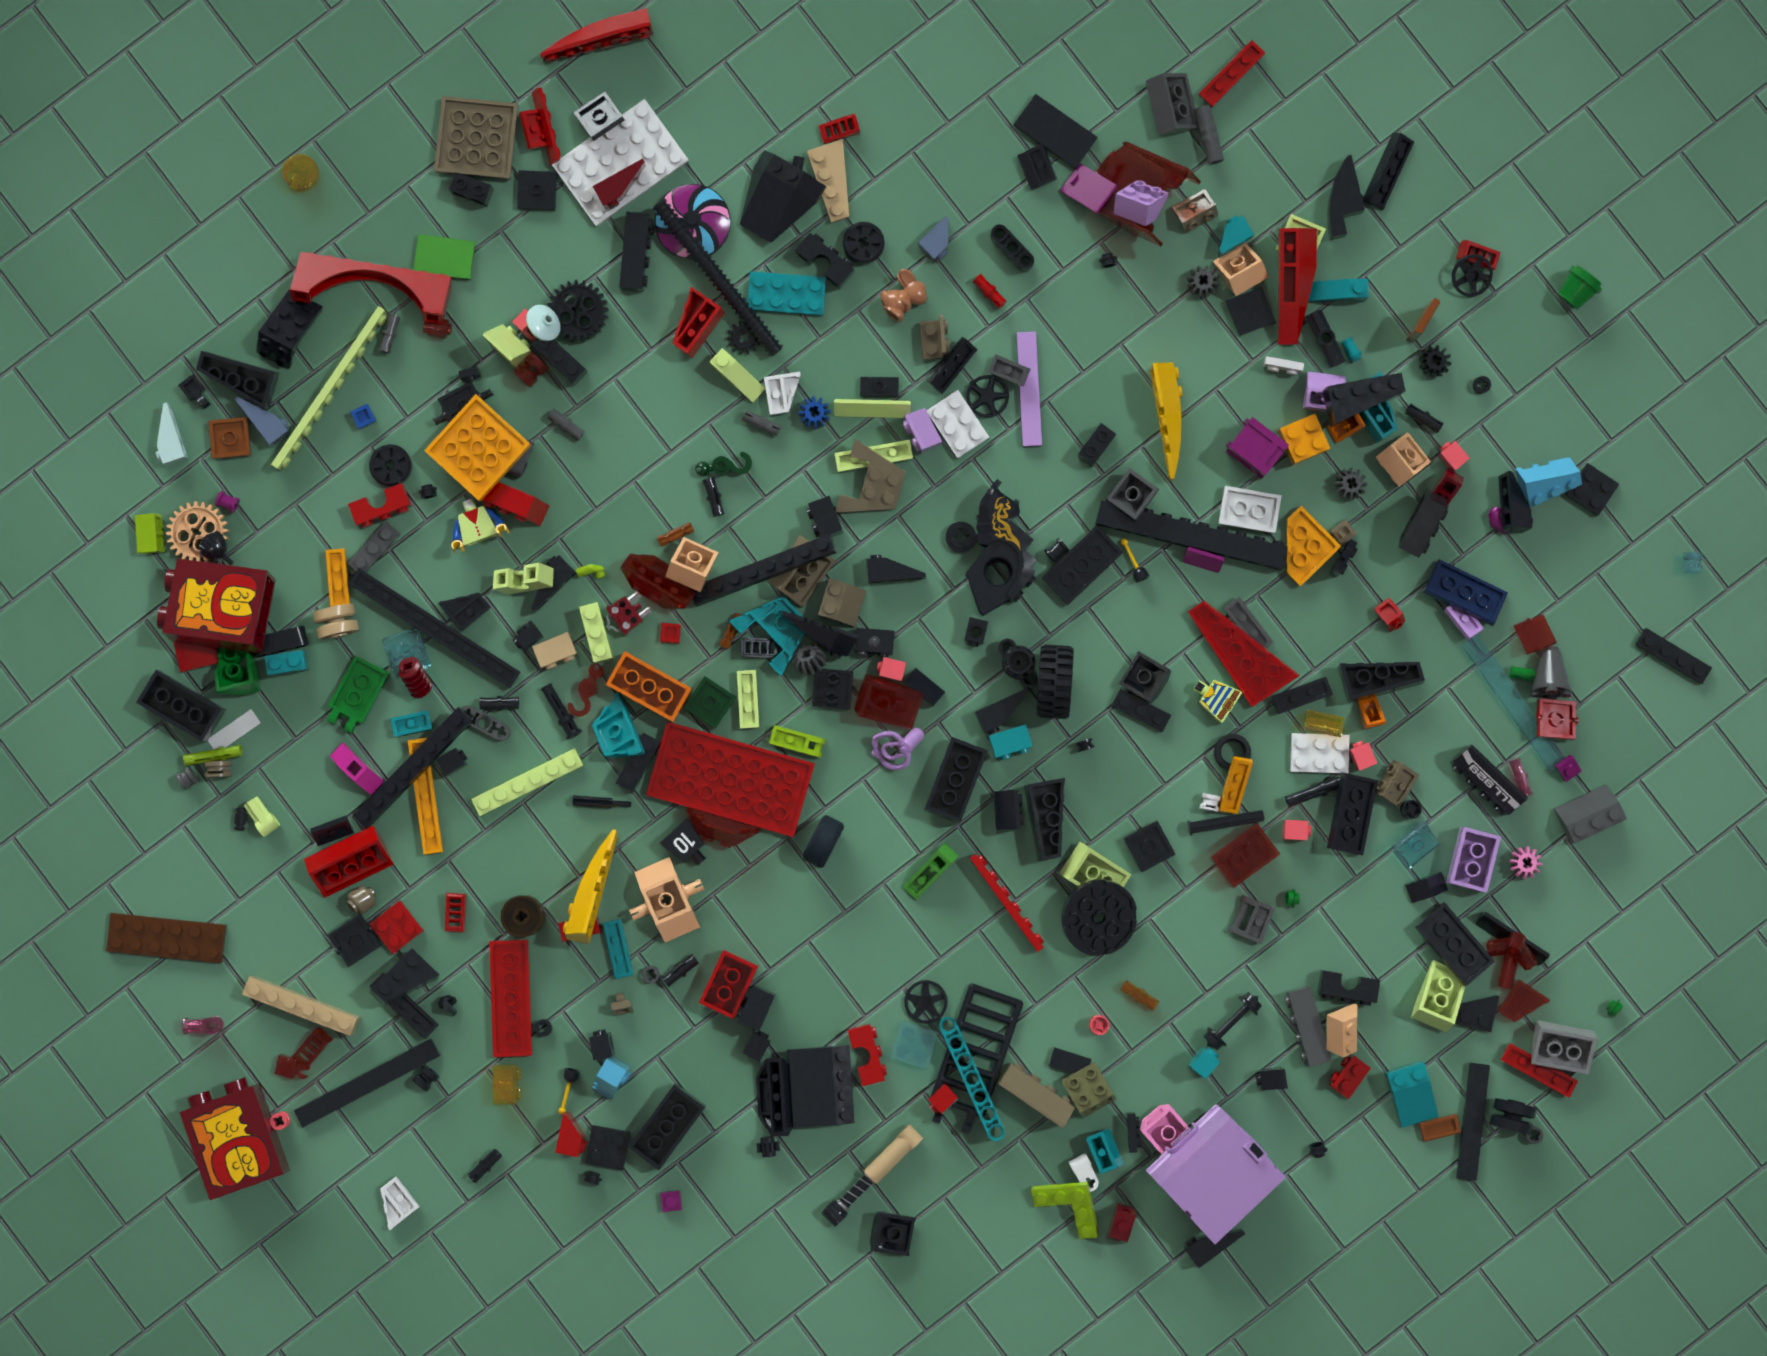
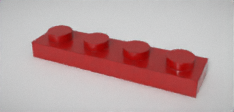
M1251 40L1198 95L1213 108L1265 55V52Z
M1511 1043L1508 1044L1500 1059L1568 1098L1578 1083L1576 1079L1556 1068L1531 1064V1054Z

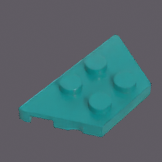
M616 692L613 695L615 699L609 707L605 706L601 715L592 724L603 754L607 758L644 755V748L622 695Z

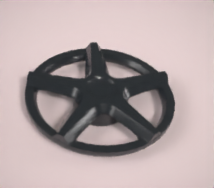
M1469 254L1457 260L1452 270L1453 287L1457 292L1467 297L1478 296L1485 292L1493 278L1490 262L1478 254ZM1469 258H1478L1471 268L1463 262ZM1482 261L1487 264L1490 275L1480 273L1479 268ZM1460 267L1464 272V276L1456 281V271ZM1479 280H1489L1487 285L1477 292L1476 283ZM1468 282L1471 294L1463 292L1458 286Z
M994 375L977 377L970 383L967 389V404L978 416L985 418L995 417L1007 407L1009 401L1008 388L1000 378ZM982 379H989L985 389L975 385V383ZM995 380L1003 386L1005 393L994 392ZM971 389L980 396L973 404L970 402ZM1006 399L1003 407L996 412L994 400ZM983 404H987L991 414H982L975 409Z
M930 980L914 983L907 990L904 999L908 1015L913 1020L925 1024L939 1020L944 1015L948 1004L944 989L938 983ZM923 984L921 996L910 994L913 988ZM929 984L936 986L942 993L931 996ZM944 999L943 1010L938 1014L934 1003ZM908 1000L918 1003L914 1015L909 1010ZM925 1010H928L934 1017L931 1020H921L918 1018Z

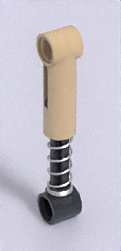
M909 1124L864 1170V1176L859 1178V1181L855 1185L853 1184V1187L846 1191L847 1193L843 1197H840L837 1201L833 1200L821 1214L836 1227L848 1215L847 1211L850 1206L854 1205V1202L860 1199V1196L867 1192V1189L873 1186V1183L878 1184L909 1151L920 1143L923 1137Z

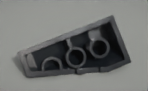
M786 611L778 612L779 616L825 651L830 652V656L841 659V656H848L858 638L857 634L836 627H827L823 623L809 621L807 618Z

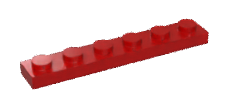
M977 854L971 856L969 859L1035 950L1039 952L1044 948L1042 946L1044 941L1038 933L1034 935L1030 929L1033 925L1027 917L1024 919L1021 917L1019 912L1022 910L1016 902L1011 903L1008 899L1010 894L1004 886L1000 888L996 882L999 878L993 870L990 872L987 870L985 865L988 863L983 856H977Z

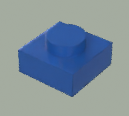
M369 404L351 411V415L359 430L377 422Z

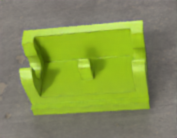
M162 514L135 515L137 553H165Z

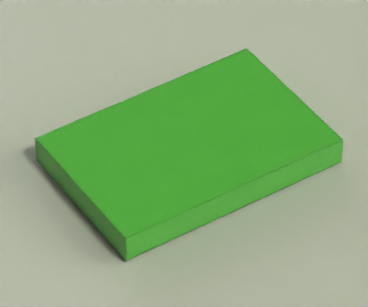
M418 234L413 270L471 280L476 242Z

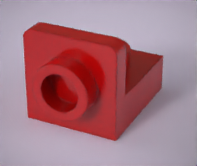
M1390 598L1374 608L1375 613L1387 625L1390 632L1401 628L1406 621L1401 610Z

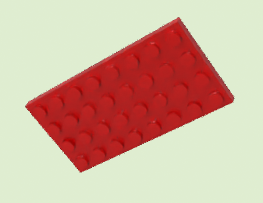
M667 721L646 795L794 837L815 763Z

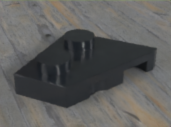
M1350 539L1330 571L1331 575L1337 577L1340 574H1344L1348 567L1347 562L1349 558H1353L1358 550L1356 548V541Z

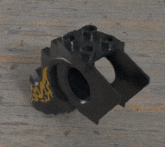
M998 479L982 498L978 509L979 515L976 517L977 545L986 547V549L965 575L968 578L978 611L982 616L1008 601L1011 603L1012 601L1017 602L1024 593L1022 591L1024 586L1028 588L1036 578L1034 576L1035 571L1031 568L1036 559L1026 551L1034 539L1011 521L1020 514V501L1017 499L1013 501L997 489L1002 483ZM996 562L1004 564L1009 571L1007 581L1001 585L991 583L986 576L988 567Z

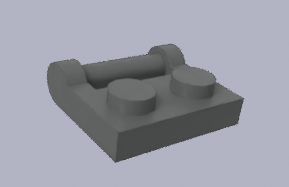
M1242 895L1241 905L1233 925H1230L1228 931L1261 944L1275 908ZM1250 904L1254 908L1245 931L1239 928Z

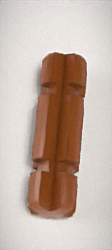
M686 523L683 527L667 532L666 535L658 536L657 540L660 546H664L669 541L673 542L684 537L685 534L693 533L694 529L691 523Z
M735 613L733 618H736L741 614ZM729 624L724 634L725 637L720 642V646L725 649H729L732 643L731 640L734 639L737 630L731 624Z

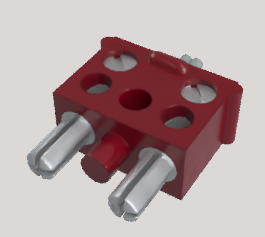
M635 592L628 598L624 596L613 605L606 607L608 612L606 617L608 624L606 627L609 630L613 629L615 632H622L623 635L627 636L631 630L643 623L642 619L652 611L647 607L640 613L636 612L642 606L639 602L633 606L631 605V603L641 597L639 592ZM624 603L626 606L621 608L619 605ZM630 611L631 615L627 616L625 612ZM609 617L613 619L619 630L610 626ZM631 619H636L637 622L632 623Z

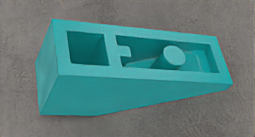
M1339 279L1313 282L1308 302L1366 301L1368 299V279Z

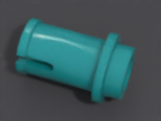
M1352 337L1341 342L1349 355L1348 359L1352 363L1362 358V351L1358 350Z

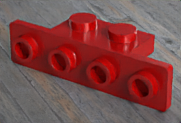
M539 87L532 92L535 110L521 111L519 116L528 150L546 148L549 163L552 165L560 160L561 153L556 145V133L552 129L550 122L551 114L547 110L546 95L543 93L542 88Z

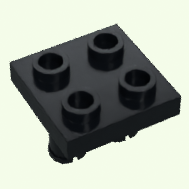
M822 668L821 671H816L812 706L850 710L854 671Z

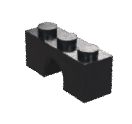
M809 233L795 250L796 254L810 266L818 258L827 259L831 265L825 273V277L837 288L841 289L854 273L853 263L847 258H840L838 256L839 252L832 246L828 248L824 245V240L819 235L815 234L813 236Z
M536 338L531 343L532 347L556 367L574 386L587 373V370L554 339L542 341Z
M645 733L640 738L645 754L630 756L616 781V784L632 793L635 792L648 764L654 758L661 744L660 741Z
M1321 970L1317 993L1322 994V998L1333 999V996L1341 997L1340 1001L1352 1003V1000L1355 999L1360 1000V1004L1371 1006L1372 1002L1377 1003L1380 980L1359 976L1357 986L1354 989L1346 990L1341 983L1342 973Z

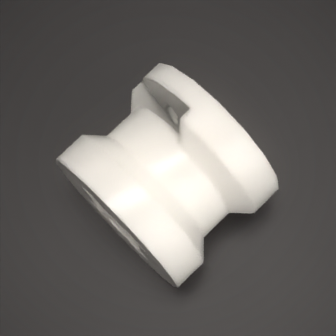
M1202 793L1203 802L1200 804V808L1218 812L1219 807L1217 805L1221 797Z

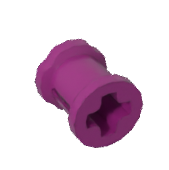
M221 491L216 498L215 506H221L233 514L239 505L240 498H233L226 495L224 491Z

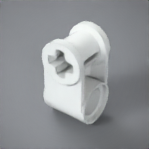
M1086 1153L1068 1161L1079 1182H1086L1088 1177L1091 1180L1094 1179L1093 1187L1089 1186L1090 1192L1096 1190L1099 1182Z

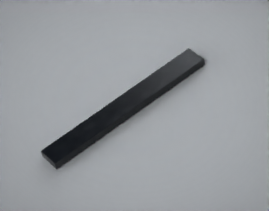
M430 1039L294 1110L303 1128L441 1055L433 1039Z

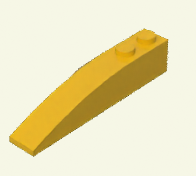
M1174 362L1152 363L1150 375L1169 481H1173L1181 443L1182 418L1180 397H1183L1181 386L1177 385L1179 371L1178 367H1174Z
M613 829L599 847L580 882L574 902L569 905V921H565L563 933H565L567 940L590 944L618 838L617 830Z

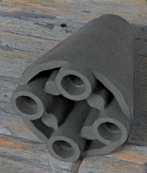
M1544 647L1532 686V697H1544L1557 700L1559 697H1571V686L1559 647Z

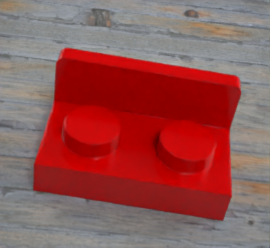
M1353 1054L1346 1056L1340 1064L1342 1068L1339 1072L1335 1071L1329 1079L1331 1081L1329 1086L1347 1099L1351 1097L1371 1069Z

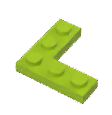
M1088 1182L1032 1186L1031 1193L1034 1207L1072 1204L1079 1239L1098 1238L1099 1229Z

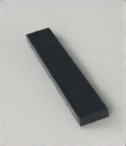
M1469 1063L1456 1174L1458 1179L1477 1181L1490 1065Z

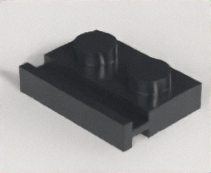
M1040 144L1017 155L1031 190L1057 180L1044 144Z

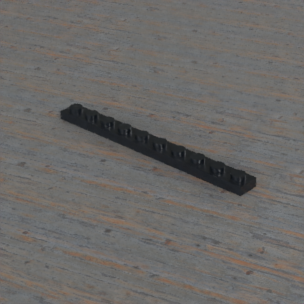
M360 568L349 582V585L509 688L512 687L520 675V671Z

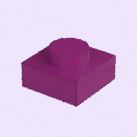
M1572 755L1567 756L1555 765L1565 782H1568L1582 772Z
M680 1190L660 1193L663 1212L682 1210Z

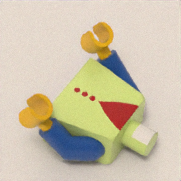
M469 499L462 502L465 513L459 514L458 520L455 521L451 546L454 553H456L455 550L457 548H461L462 552H464V546L468 547L498 535L502 538L501 533L503 531H507L508 534L510 531L504 524L501 516L489 508L486 509L484 506L476 508L474 500Z

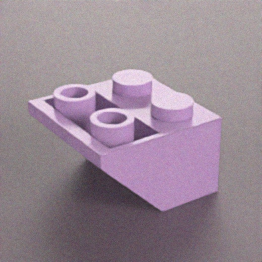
M1136 180L1116 193L1114 214L1147 226L1157 219L1169 192Z
M1307 372L1303 410L1327 413L1322 391L1327 386L1346 383V376Z
M925 408L904 416L903 427L907 434L911 433L913 437L911 442L916 452L920 450L921 454L942 444V440Z

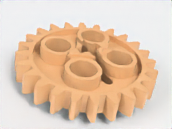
M194 501L193 507L190 503H187L186 509L179 506L181 512L174 511L176 517H169L173 522L172 525H166L171 529L170 532L166 533V535L171 536L167 542L174 543L170 549H178L175 555L180 556L183 554L182 559L186 560L189 557V560L194 561L196 558V561H202L203 558L205 562H209V558L200 554L198 543L207 534H210L206 530L210 523H213L215 526L213 532L219 531L225 540H229L228 537L224 536V533L230 532L228 529H224L228 522L221 521L225 516L223 514L218 516L219 509L212 511L213 505L211 504L206 508V502H202L201 506H199V503ZM192 515H197L198 517L195 524H190V517ZM195 529L199 530L201 535H196L194 533ZM183 532H188L189 538L186 541L181 540Z

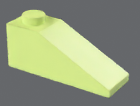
M723 348L709 362L717 372L752 403L766 389Z

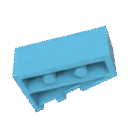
M1570 457L1548 461L1547 465L1538 466V464H1533L1531 468L1527 469L1515 468L1518 484L1530 508L1582 485L1581 473Z
M613 1056L608 1057L598 1072L592 1089L612 1100L620 1085L623 1086L632 1074L629 1072L631 1067Z

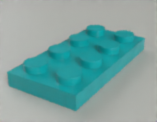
M750 271L749 307H753L752 311L823 316L826 277Z

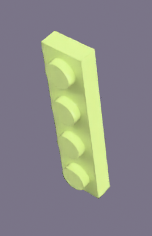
M910 440L868 447L892 463L913 459ZM852 450L835 453L838 473L867 468L869 462L850 457Z

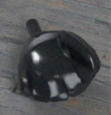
M219 531L207 534L201 540L199 549L202 556L213 560L224 559L230 565L234 563L225 555L227 553V543Z

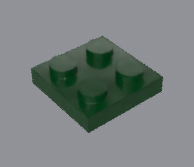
M704 676L683 708L716 729L737 697Z

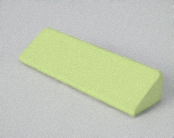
M834 400V415L842 417L904 418L911 410L910 401Z

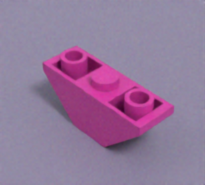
M344 742L330 755L339 768L370 795H373L385 782Z

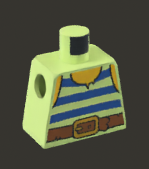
M1199 680L1193 689L1202 695L1198 704L1220 724L1223 723L1242 694L1241 691L1216 680H1212L1209 686Z

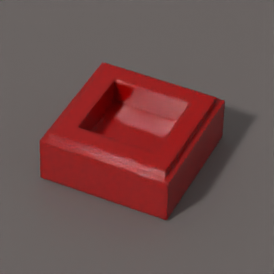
M662 623L660 642L680 644L681 624Z

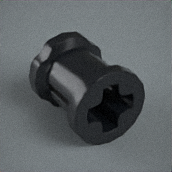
M1059 538L1056 539V543L1053 546L1044 550L1054 563L1057 562V559L1063 553L1070 551Z

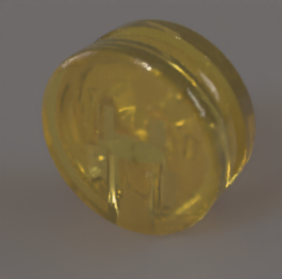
M293 155L283 165V178L296 191H308L319 181V168L314 160L307 155Z

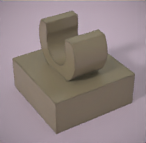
M1346 519L1330 530V533L1341 546L1357 535Z
M623 993L615 994L617 1002L611 1003L614 1016L633 1013L630 999L625 1000Z

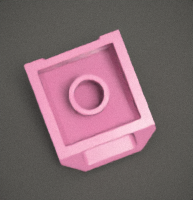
M1169 1104L1159 1105L1142 1120L1140 1130L1162 1155L1166 1151V1147L1169 1149L1173 1147L1171 1143L1188 1128V1125Z

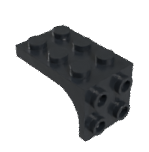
M289 289L258 331L257 353L261 357L275 362L280 367L290 369L293 356L300 341L322 312L323 306L312 300L311 303L293 301Z

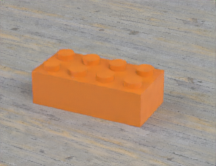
M625 651L606 683L612 689L674 723L693 690Z

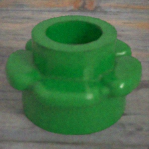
M1292 889V891L1287 890L1285 895L1286 906L1294 908L1295 904H1299L1300 895L1296 893L1295 889Z
M1621 1000L1617 1002L1611 1001L1606 1008L1608 1015L1610 1014L1615 1017L1624 1006L1620 1003Z

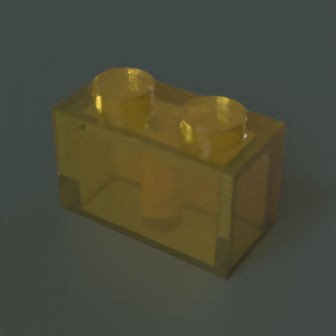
M518 1064L493 1065V1104H517L518 1099H521L522 1090L518 1088V1080H521V1068H518Z

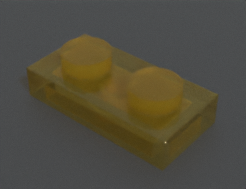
M1306 710L1303 730L1341 737L1345 717Z

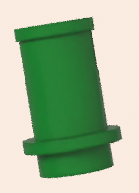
M1511 666L1510 678L1526 680V682L1534 680L1535 670H1532L1531 667L1526 669Z

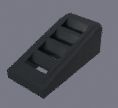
M742 638V658H775L780 653V647L773 639ZM748 642L751 643V653H747ZM755 643H759V653H755ZM763 643H767V654H763ZM771 643H774V654H771Z

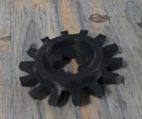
M738 321L739 327L733 324L732 326L735 330L728 331L732 334V337H727V340H732L728 345L729 347L735 345L734 352L740 349L739 354L742 355L743 350H746L748 355L750 354L749 349L751 348L753 351H756L754 344L759 346L760 343L756 342L758 338H755V334L750 332L751 329H747V324L742 325V322ZM747 333L749 341L741 343L739 335Z

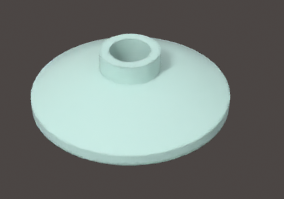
M535 305L529 309L526 322L530 332L542 341L555 339L560 332V322L555 312L544 305Z

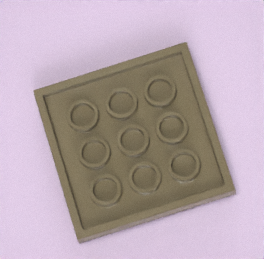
M442 96L434 172L455 174L457 172L466 176L511 180L518 103Z

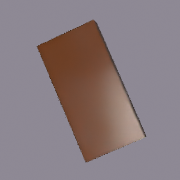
M1456 1113L1418 1123L1423 1142L1461 1133Z

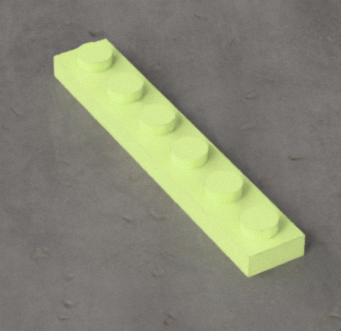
M576 748L471 800L479 816H482L584 765Z

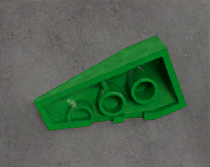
M221 649L218 653V666L215 668L214 673L216 692L240 696L260 692L254 653Z

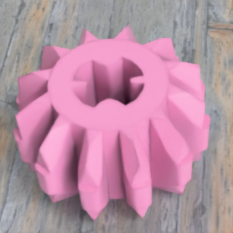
M1528 846L1524 848V851L1521 847L1517 848L1518 854L1515 852L1511 854L1515 857V860H1509V863L1515 864V866L1510 867V870L1517 869L1515 872L1516 877L1522 873V879H1526L1527 875L1530 878H1534L1533 871L1540 873L1536 866L1543 865V863L1537 862L1538 859L1542 858L1541 855L1534 856L1537 850L1533 849L1530 852ZM1528 858L1529 860L1527 863L1529 864V866L1523 867L1524 862L1522 860Z

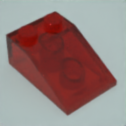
M865 674L854 710L858 717L912 729L924 694L887 679Z

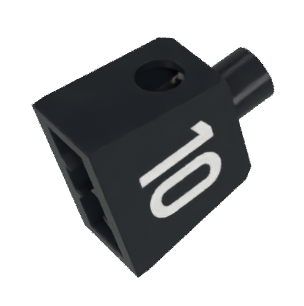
M688 818L660 842L663 847L684 863L691 858L698 866L706 859L699 851L705 844Z

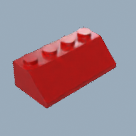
M374 825L304 859L309 876L324 898L394 865Z

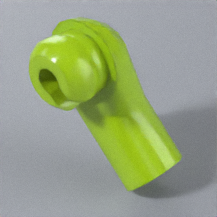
M588 564L576 569L578 577L595 573V578L600 579L606 575L604 567L600 565Z

